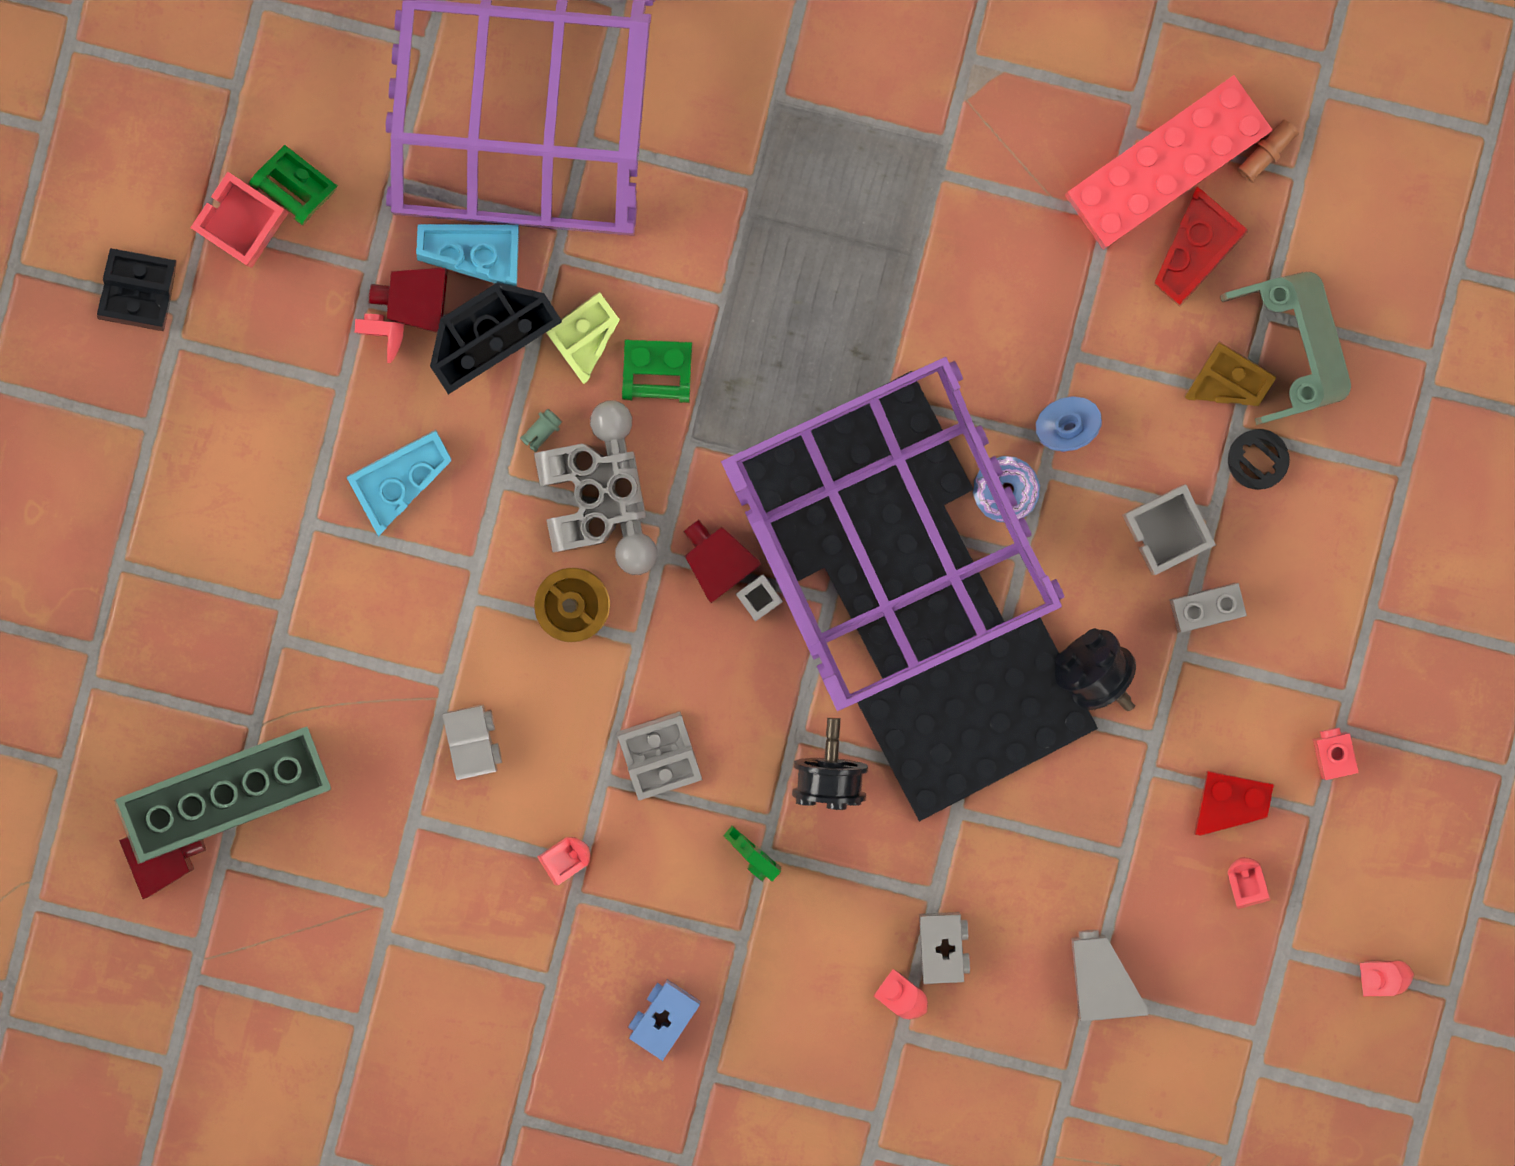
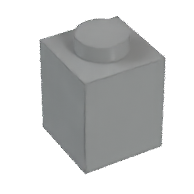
M764 574L736 593L755 622L783 602Z

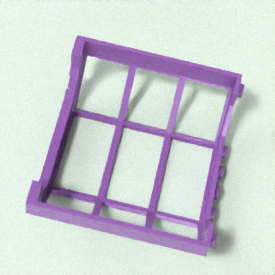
M403 0L402 10H396L395 30L400 31L399 44H393L392 64L397 65L396 78H390L389 98L394 99L393 112H387L386 133H391V186L387 188L386 206L391 207V213L401 216L635 236L637 190L636 183H631L630 178L637 177L651 23V14H645L646 6H653L655 0H633L631 17L566 12L568 0H557L555 11L492 5V0H481L480 4L437 0ZM415 10L479 16L468 138L404 133ZM490 17L554 22L543 145L479 139ZM565 23L629 29L619 151L554 146ZM403 144L467 150V210L404 204ZM478 151L543 156L541 216L478 211ZM553 157L618 163L615 223L552 217Z
M947 357L939 359L721 461L741 505L743 506L748 503L751 508L745 514L813 660L820 657L822 661L821 664L817 665V668L837 711L1062 607L1060 599L1065 598L1057 579L1050 581L1048 575L1044 573L1027 540V537L1032 536L1024 517L1018 519L1012 508L1018 505L1010 487L1003 488L998 476L1003 474L997 458L995 456L989 458L984 446L989 444L986 434L981 425L974 426L959 390L961 387L958 381L963 380L962 374L956 362L949 363ZM938 372L958 424L900 450L879 398ZM870 404L891 455L833 481L811 430L864 405ZM960 434H964L1014 544L956 570L905 460ZM801 435L824 486L766 513L742 462ZM896 465L947 575L888 601L838 491ZM829 496L880 606L825 632H821L771 522ZM1019 553L1045 604L986 630L961 580ZM952 585L977 635L918 662L894 611ZM885 616L909 667L850 694L828 648L827 642Z

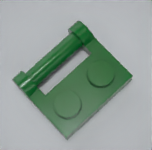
M286 145L271 157L254 174L249 182V185L256 191L261 189L295 216L294 220L302 226L333 195L338 186ZM271 176L272 178H274L276 181H278L281 185L287 188L290 192H292L306 204L302 205L295 198H293L291 195L285 192L282 188H280L278 185L272 182L269 179V177Z
M625 340L622 400L632 401L633 397L679 399V403H689L692 342ZM634 374L680 376V386L633 384Z

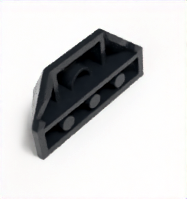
M497 282L440 318L430 367L449 395L562 323V320L545 293Z

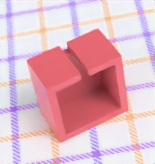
M227 172L211 196L221 203L217 209L211 204L206 203L190 228L252 268L289 212Z

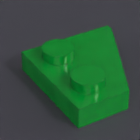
M731 826L723 835L750 863L747 869L763 882L767 877L773 882L780 874L781 866L734 826Z

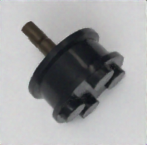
M1096 628L1090 629L1073 641L1066 650L1059 653L1056 658V681L1064 691L1072 694L1073 700L1081 708L1096 710L1108 706L1116 700L1126 711L1134 709L1135 704L1131 701V696L1126 690L1134 678L1136 660L1128 649L1120 647L1119 640L1113 633Z
M827 718L825 758H803L794 761V768L799 770L798 787L792 790V796L796 798V804L813 806L816 805V802L827 803L826 808L845 810L847 805L859 806L861 802L866 801V793L862 792V776L868 772V765L858 761L838 759L841 718Z

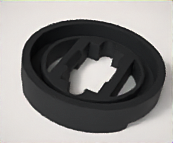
M1253 429L1241 434L1232 443L1228 453V466L1232 476L1238 483L1250 489L1261 490L1273 487L1284 478L1289 468L1290 456L1284 441L1275 433L1264 429ZM1258 439L1271 443L1277 450L1278 457ZM1246 444L1250 447L1254 444L1275 462L1272 466L1275 469V473L1267 472L1264 475L1243 456L1246 452L1243 450V445ZM1240 462L1260 479H1254L1246 475L1240 466Z

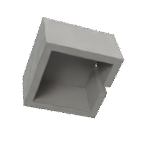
M1186 484L1122 514L1135 542L1142 540L1144 543L1143 546L1139 547V550L1151 575H1157L1216 545Z

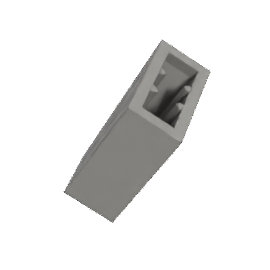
M1099 930L1079 931V937L1071 938L1080 1021L1147 1016L1148 1008L1108 938L1105 935H1099Z

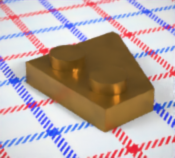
M1219 341L1184 397L1193 401L1204 400L1216 401V403H1238L1259 406L1277 377Z

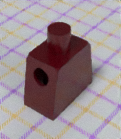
M446 268L391 271L390 286L370 285L369 304L386 305L388 320L437 333L440 318L444 316L448 270Z
M698 519L683 531L695 546L694 549L685 555V558L710 603L714 602L761 565V562L723 527L711 535Z
M128 837L119 840L142 899L152 896L194 870L190 857L206 851L202 839L138 864Z

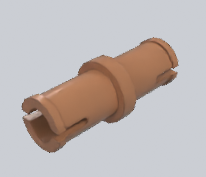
M1283 120L1266 140L1261 139L1256 144L1257 149L1237 168L1244 178L1253 183L1271 162L1276 163L1280 159L1279 154L1299 135L1298 130L1290 122Z

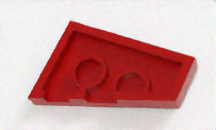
M1197 186L1172 246H1170L1154 282L1155 286L1178 306H1181L1245 236L1248 229Z

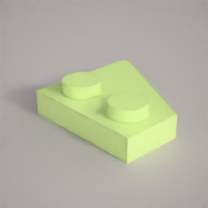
M600 292L561 319L562 323L546 332L583 384L589 380L599 357H601L611 334H613L620 320Z

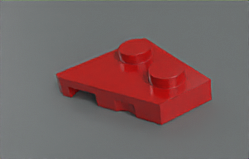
M1207 771L1194 834L1202 836L1268 818L1274 784Z

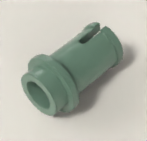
M549 409L544 413L540 411L539 419L520 437L526 445H530L529 448L534 452L538 451V448L555 430L557 432L560 430L561 419Z

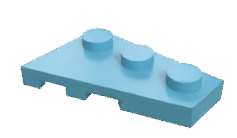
M418 224L416 248L418 261L492 283L499 282L517 287L519 225Z

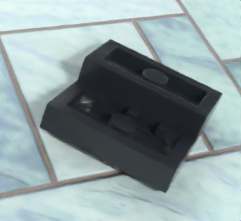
M110 248L103 275L104 286L97 318L104 321L164 331L172 295L176 260Z

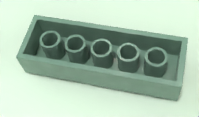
M307 726L115 799L114 803L137 863L140 864L331 790V786Z

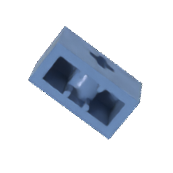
M668 979L663 986L659 983L655 985L646 999L651 1002L650 1006L644 1014L638 1011L628 1026L632 1030L629 1039L662 1061L701 1003L700 1000ZM666 1010L669 1012L668 1020L670 1023L663 1022L661 1026L655 1023L657 1017L654 1013L661 1014Z

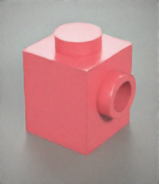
M1340 728L1320 731L1321 738L1313 739L1321 779L1329 780L1359 773L1350 733H1341Z

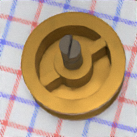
M566 568L550 574L540 584L535 596L534 610L538 623L551 637L563 642H579L594 636L604 626L609 615L610 599L606 587L593 573L580 568Z

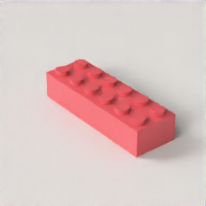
M1233 75L1069 190L1065 196L1104 250L1263 139L1273 130L1235 75Z

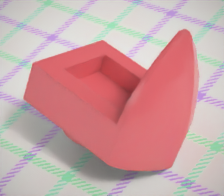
M364 314V320L355 319V333L388 337L387 363H391L401 346L404 324L384 321L385 315Z
M566 837L537 857L554 885H559L589 864L590 850L589 846L582 840L575 837Z
M1240 857L1230 865L1228 877L1238 909L1270 901L1259 862L1251 858Z
M1366 961L1360 963L1363 997L1396 996L1402 994L1408 989L1414 977L1412 969L1403 961Z
M894 969L874 994L876 999L903 1019H916L927 1013L928 1001L925 993Z

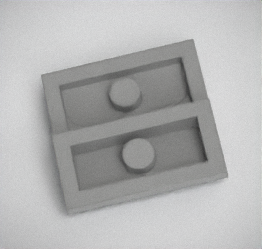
M681 712L617 732L638 800L702 780Z

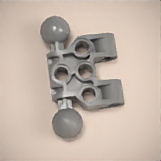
M607 400L599 403L593 409L590 416L592 432L599 440L605 442L607 456L604 457L587 444L572 445L534 453L540 487L572 481L575 484L574 498L579 505V510L575 514L546 520L552 552L606 543L616 528L617 523H620L623 538L618 542L615 549L617 564L628 574L642 575L655 565L657 548L654 541L642 533L640 519L646 518L634 451L627 452L625 437L629 434L632 427V416L629 409L623 403L616 400ZM583 451L589 452L593 458L592 466L585 471L581 470L576 463L577 456ZM622 478L628 479L632 484L631 493L624 498L619 496L615 490L617 481ZM590 484L595 485L599 490L598 500L592 504L587 503L583 498V490ZM596 517L601 518L605 523V531L599 537L593 536L589 531V523Z

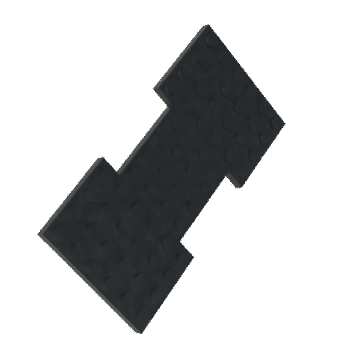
M910 371V372H908V373H906V374H904V375H902V376H900V377H898V378H896V379H899V378H901V377H903V376H905V375L911 373L912 371ZM917 381L879 398L900 450L943 431ZM870 404L864 405L811 430L833 481L891 455ZM801 435L742 462L766 513L824 486ZM945 441L905 461L955 569L958 570L973 563V560L944 505L974 489L949 441ZM896 465L838 491L888 601L947 575ZM829 496L771 522L797 581L825 568L851 619L880 606ZM979 572L961 580L986 630L1005 622ZM952 585L894 611L918 662L977 635ZM885 616L857 628L882 679L909 667ZM1040 617L857 702L919 822L1098 729L1089 710L1081 708L1073 700L1072 694L1064 691L1058 685L1055 671L1057 666L1056 658L1059 652Z

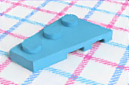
M434 430L347 476V480L378 537L452 461V458L437 430Z

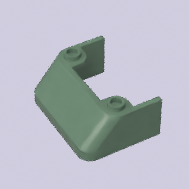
M1301 272L1229 291L1220 296L1221 301L1225 302L1260 292L1262 301L1269 310L1284 312L1294 309L1311 369V375L1296 379L1290 387L1289 397L1292 408L1255 418L1256 425L1337 403L1349 395L1351 391L1349 373L1325 288L1317 274Z

